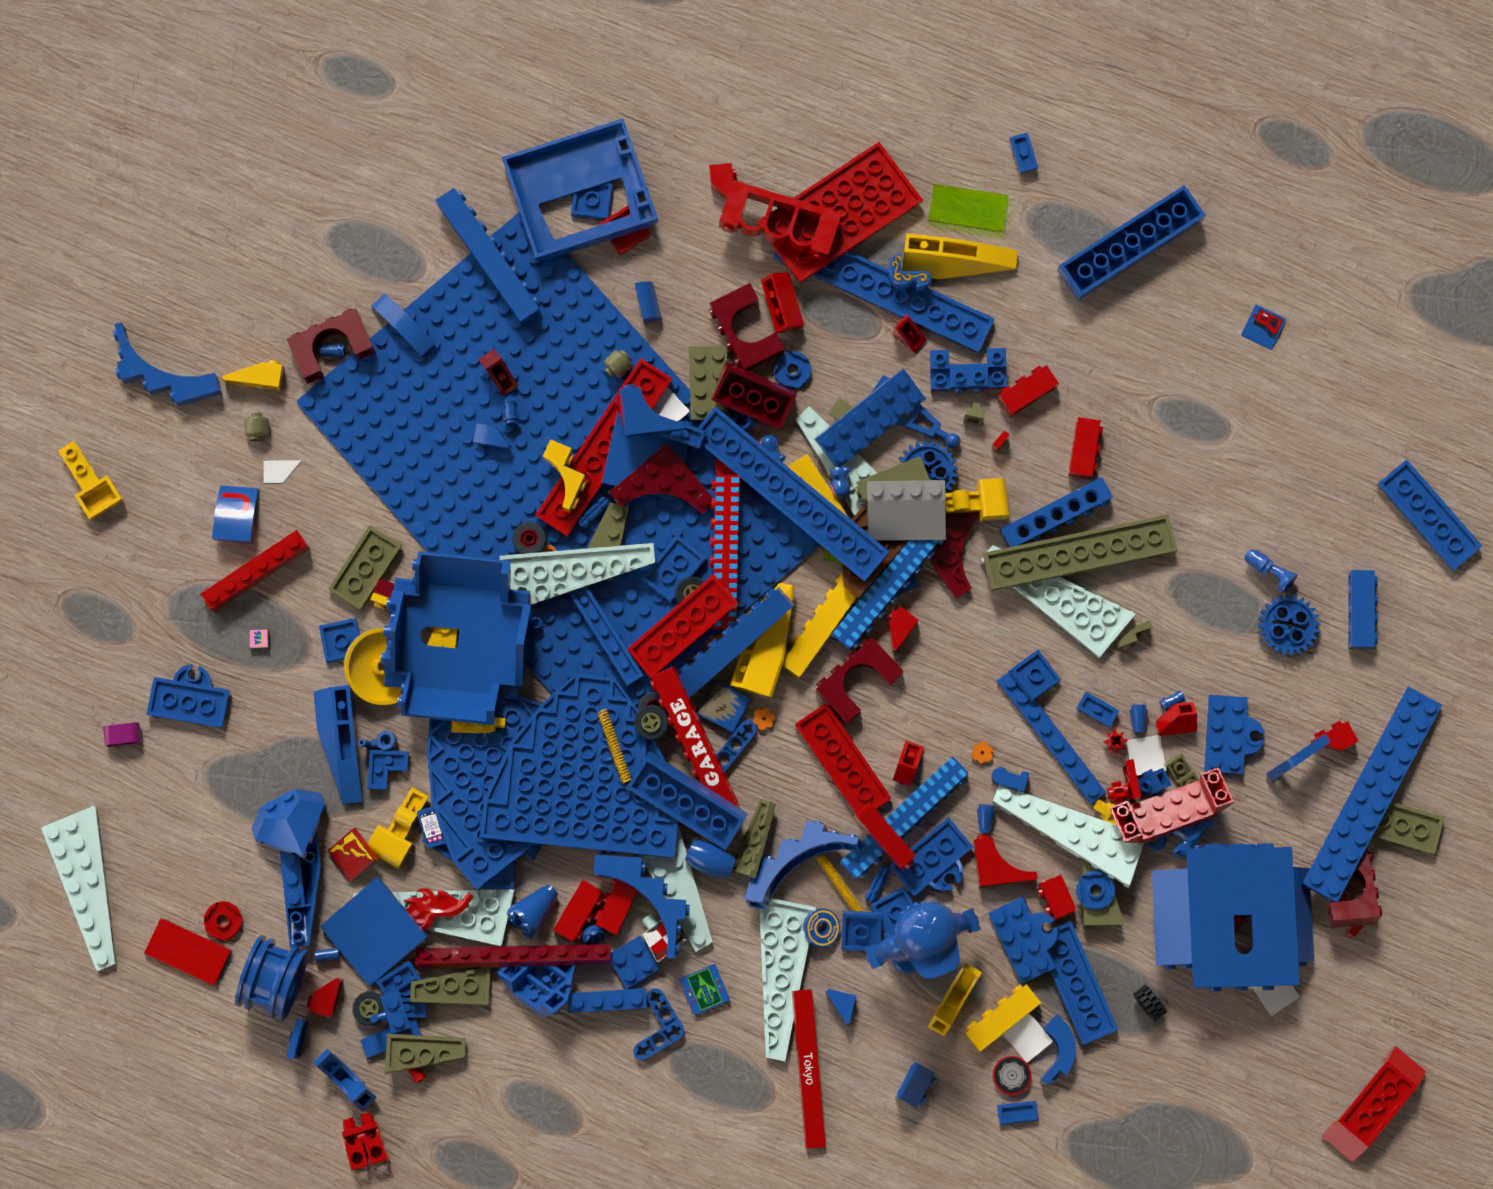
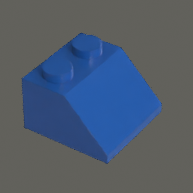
M913 1062L895 1097L915 1108L918 1105L922 1106L927 1097L924 1094L927 1087L931 1089L936 1080L933 1077L935 1073L917 1062Z

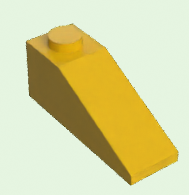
M269 360V363L262 362L223 375L222 380L226 384L281 391L285 368L280 362Z

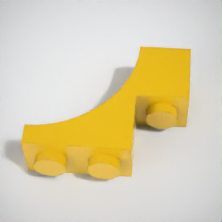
M550 439L543 454V460L554 466L562 476L565 483V499L562 508L570 513L572 508L575 509L579 502L577 496L580 491H584L587 481H585L584 474L566 467V465L571 464L574 457L572 448Z
M967 963L963 964L927 1026L928 1028L942 1036L946 1035L966 998L979 979L981 971Z

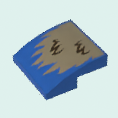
M715 680L697 714L734 733L752 699Z

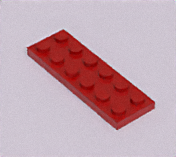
M713 574L627 650L651 678L665 669L738 606L739 603L720 579Z
M827 703L795 723L796 728L855 814L868 802L877 809L892 799Z

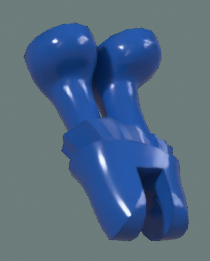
M1252 549L1245 554V561L1258 572H1261L1263 576L1270 572L1280 580L1278 590L1281 593H1286L1298 576V574L1274 565L1267 555L1262 554L1258 550Z

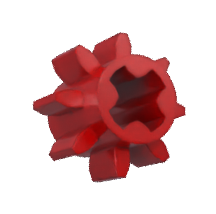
M1114 729L1112 735L1109 733L1105 734L1108 740H1105L1103 744L1108 745L1107 751L1113 749L1115 754H1117L1118 748L1125 750L1123 743L1127 742L1128 739H1123L1124 732L1118 734L1116 729ZM1117 737L1119 739L1118 743L1120 745L1116 744L1114 746L1112 744L1113 740L1111 738L1115 739Z
M1121 781L1112 782L1111 787L1107 788L1109 801H1115L1116 805L1125 802V799L1129 798L1127 784L1122 785Z

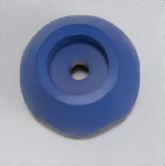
M597 925L589 926L583 933V942L586 945L599 944L600 941L605 939L606 931Z

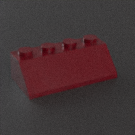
M725 362L711 400L781 430L797 395L794 390L729 362Z

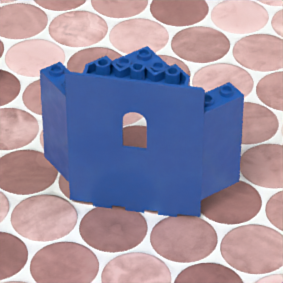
M418 552L417 559H413L412 571H415L413 579L395 578L394 591H392L391 598H387L386 610H389L390 618L388 626H384L383 637H387L386 651L381 654V664L384 665L385 673L384 686L401 688V694L403 695L398 698V708H401V716L494 725L499 698L518 700L520 686L523 687L531 621V605L528 604L530 591L511 589V561ZM430 626L460 629L458 648L426 645L421 640V632L424 628Z
M1273 843L1257 845H1195L1194 849H1186V869L1152 871L1156 966H1164V969H1176V965H1181L1182 969L1192 968L1193 988H1209V992H1219L1222 987H1236V991H1248V987H1262V990H1274V986L1300 985L1299 966H1308L1307 962H1314L1311 890L1301 885L1309 868L1293 867L1292 847H1274ZM1234 915H1251L1253 947L1251 952L1245 955L1239 953L1235 947Z

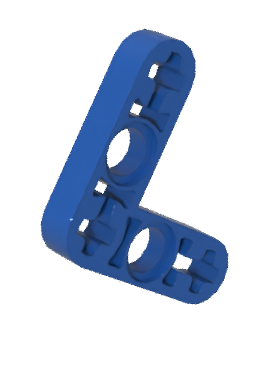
M1326 734L1322 735L1298 753L1267 772V776L1272 782L1331 741Z
M653 988L648 992L647 1000L663 1028L634 1046V1056L639 1060L649 1058L684 1035L682 1023L664 993L658 988ZM651 993H660V1002L663 1003L665 1001L667 1005H663L656 1010L655 1006H658L655 1000L651 1001ZM664 1008H668L671 1011V1017L667 1020L660 1017V1012ZM672 1026L680 1027V1035H671L672 1041L668 1042L667 1036L663 1031L667 1030L668 1034L672 1031ZM657 1035L663 1036L665 1040L664 1044L660 1047L655 1046L653 1043V1039ZM650 1040V1044L655 1051L651 1052V1049H648L645 1052L646 1056L637 1055L638 1047L644 1048L648 1046L646 1041Z

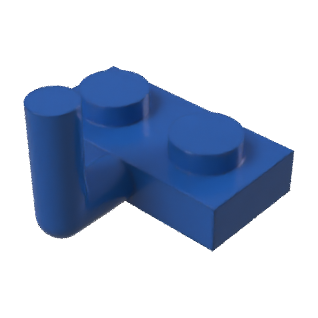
M399 990L380 996L385 1012L372 1015L370 1021L376 1023L387 1019L392 1034L411 1028Z

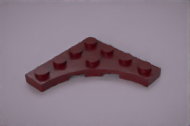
M667 443L608 492L620 507L635 498L648 494L672 495L690 504L700 514L711 506V499H714Z
M979 512L946 514V529L948 530L946 535L948 538L942 545L938 544L935 547L936 553L929 560L955 599H958L972 589L963 568L962 552L966 535L973 523L980 517Z

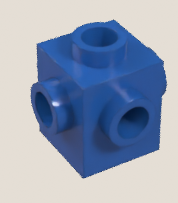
M1164 768L1154 772L1150 769L1142 773L1143 777L1138 779L1139 789L1144 798L1163 794V789L1172 785Z

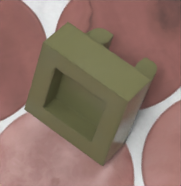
M973 402L972 409L966 408L963 423L982 426L985 411H980L981 403Z

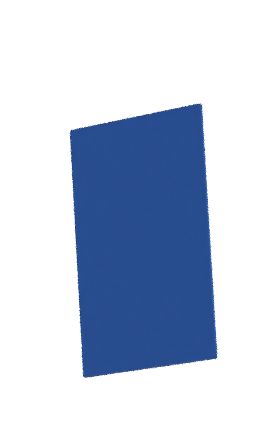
M519 211L491 236L498 243L496 247L498 251H503L508 257L509 261L507 263L510 268L514 266L520 276L517 278L521 283L525 282L529 287V295L532 298L535 296L541 305L539 307V315L521 325L470 253L404 309L436 344L423 357L387 323L370 338L376 354L359 361L353 352L297 400V404L428 553L500 560V556L516 555L519 553H517L513 546L512 536L514 530L524 522H533L540 525L546 533L547 545L554 546L556 551L587 549L607 508L603 509V512L592 522L590 521L586 528H582L577 522L568 537L535 516L561 477L554 466L543 460V454L550 439L572 448V454L575 457L640 358L673 379L668 388L690 410L689 388L568 254L546 261H537L535 259ZM493 349L503 359L519 385L504 396L501 395L478 360ZM614 350H623L632 359L631 369L622 378H617L616 376L611 378L604 371L606 369L604 360ZM507 400L515 401L516 416L519 417L515 425H506V422L503 420L505 418L503 402ZM690 412L679 420L696 428L703 422L690 421ZM483 424L497 427L504 434V438L511 445V449L475 444L473 440L476 425ZM688 445L684 464L715 499V491H712L711 487L712 480H715L717 475L715 469L717 457L704 446L698 449ZM747 482L739 484L737 602L739 605L736 609V618L820 546L816 540ZM603 484L582 516L584 517L585 513L595 503L598 504V500L601 497H605L610 503L617 504L608 493L615 486ZM649 494L635 498L625 504V506H629L621 546L654 543L656 561L674 537L678 535L707 558L693 577H698L705 582L710 578V575H713V568H710V556H714V549L710 548V538L714 537V529H711V518H715V510H711V506L700 514L694 507L678 497L674 501ZM652 564L614 576L613 581L602 580L587 585L627 649L678 605L676 598L672 603L668 602L641 580ZM568 592L531 605V619L533 617L540 618L542 625L538 629L529 628L531 641L528 644L526 665L552 694L576 673L614 677L635 706L638 705L640 699L645 694L654 691L650 682L652 679L633 656V660L644 677L627 687ZM538 619L532 622L535 627L540 624ZM711 628L662 671L672 666H675L676 670H678L705 646V642L709 640L711 635L716 637L722 630H712Z

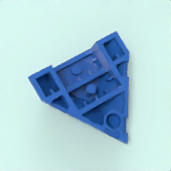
M293 789L261 806L251 828L256 842L260 844L266 843L272 848L290 854L296 853L299 857L305 858L307 855L306 848L308 844L312 843L319 826L320 814L326 809L322 794Z
M576 965L503 967L497 974L514 998L539 1016L546 1017L554 1016L568 1003Z

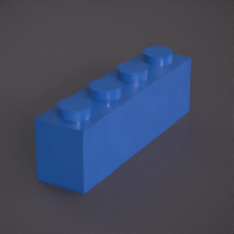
M1351 570L1348 572V649H1372L1378 643V634L1375 633V625L1378 623V615L1375 614V606L1378 604V596L1375 595L1378 577L1375 576V570Z
M646 988L570 993L568 999V1013L647 1008Z

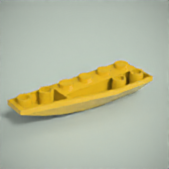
M906 233L902 271H927L932 279L940 280L1016 270L1018 250L966 240Z
M779 583L775 590L780 587L793 602L795 586ZM791 609L741 652L730 684L731 686L747 693L772 698L784 662Z

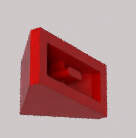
M908 315L894 328L893 335L913 353L927 341V338Z

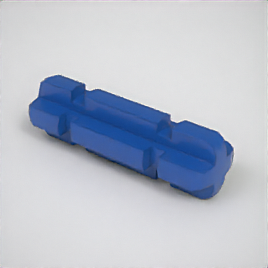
M601 497L598 500V504L595 503L585 513V516L578 520V524L582 528H586L590 521L592 522L603 512V509L609 506L610 502L605 497Z
M883 865L879 867L878 874L875 875L869 887L870 891L866 893L865 899L870 902L875 901L876 894L879 893L885 881L884 877L889 872V868Z

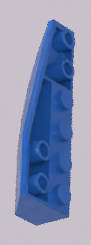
M350 685L328 687L314 691L317 731L342 803H361L362 791L353 691Z
M317 831L312 843L308 844L306 848L307 855L305 858L299 857L296 853L290 854L280 850L290 948L294 946H310L321 869Z

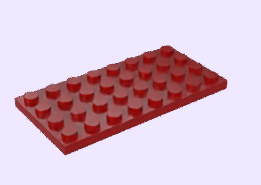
M877 142L794 197V199L842 213L828 260H816L809 255L810 251L798 252L789 245V241L779 245L770 244L798 282L802 283L921 204L923 199L882 144ZM780 208L775 209L771 213L767 225L768 229L774 234H784L790 227L794 213ZM798 215L793 230L794 238L804 243L812 240L815 236L819 220ZM764 217L756 222L757 226L763 222Z

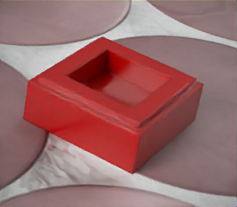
M1003 431L992 444L991 449L997 453L1010 434Z

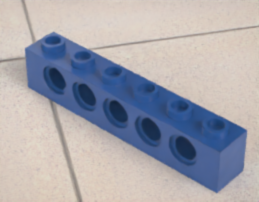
M1103 477L1001 528L999 532L1008 548L1023 545L1030 541L1032 543L1038 542L1043 539L1042 535L1048 532L1051 535L1059 531V527L1063 524L1069 526L1077 521V517L1081 515L1083 518L1093 513V509L1097 507L1102 509L1111 504L1109 501L1113 496ZM1093 495L1096 501L1089 503L1086 500V496ZM1069 504H1077L1079 510L1076 512L1071 511ZM1059 512L1062 515V519H1053L1052 513ZM1038 520L1043 521L1045 528L1038 529L1035 526V522ZM1025 529L1028 532V536L1025 538L1020 537L1018 530Z

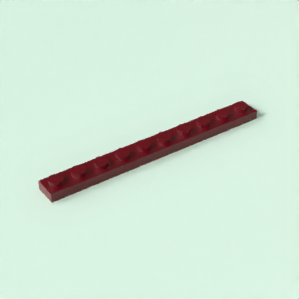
M611 944L419 948L416 950L415 967L417 969L611 964Z

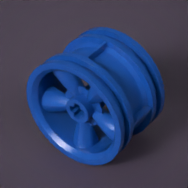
M260 935L255 941L241 973L235 995V1006L241 1007L244 1004V1009L251 1010L253 1006L267 1010L269 1018L274 1019L277 1016L278 1021L283 1022L287 1018L299 992L306 971L309 952L304 949L300 952L299 947L296 946L290 951L275 946V939L269 938L266 941V936Z

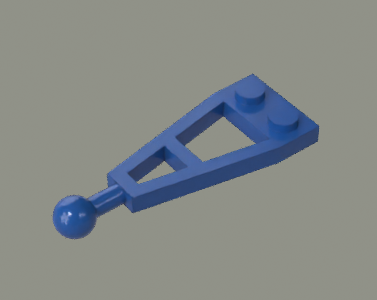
M883 374L873 391L889 378ZM921 404L915 407L907 421L900 419L895 423L931 438L936 434L945 440L946 445L952 449L957 448L961 442L957 434H948L940 429L941 423ZM919 413L933 425L931 430L914 424Z

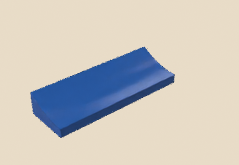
M651 752L646 755L627 786V789L724 850H726L748 815L747 812Z

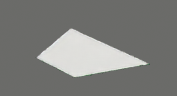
M302 460L264 461L263 483H283Z

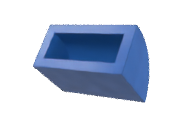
M643 281L634 283L644 324L662 320L653 282Z

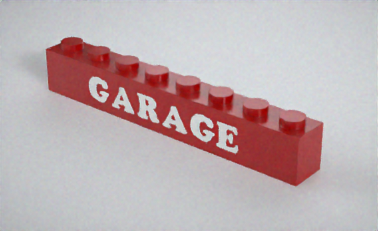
M675 666L651 677L652 681H650L652 688L655 692L658 691L661 697L659 702L662 708L667 709L669 714L668 721L671 727L675 726L676 738L679 744L683 743L684 755L687 761H691L693 764L692 772L695 778L700 779L702 785L735 806L740 807L739 801Z

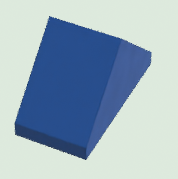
M831 989L825 991L846 1025L850 1023L856 995Z

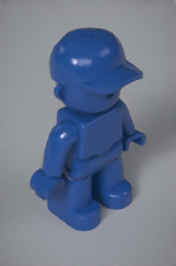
M930 900L929 903L923 901L922 905L915 902L913 906L908 905L906 911L902 910L900 912L901 916L897 920L895 928L889 930L890 934L887 932L883 933V940L879 944H873L864 948L866 959L872 969L882 966L891 959L894 968L900 973L910 974L917 970L924 978L939 977L956 969L960 960L957 936L961 933H973L981 930L979 919L975 915L973 908L963 913H953L952 910L943 904L935 903L933 900Z

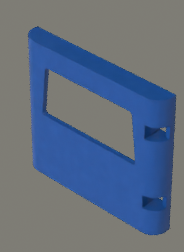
M623 118L502 157L537 261L550 260L649 228L658 222L652 199ZM627 144L629 149L622 151L621 146ZM619 179L623 180L630 209L629 216L565 237L553 238L540 211L539 206L541 204ZM645 195L647 201L640 203L638 198Z

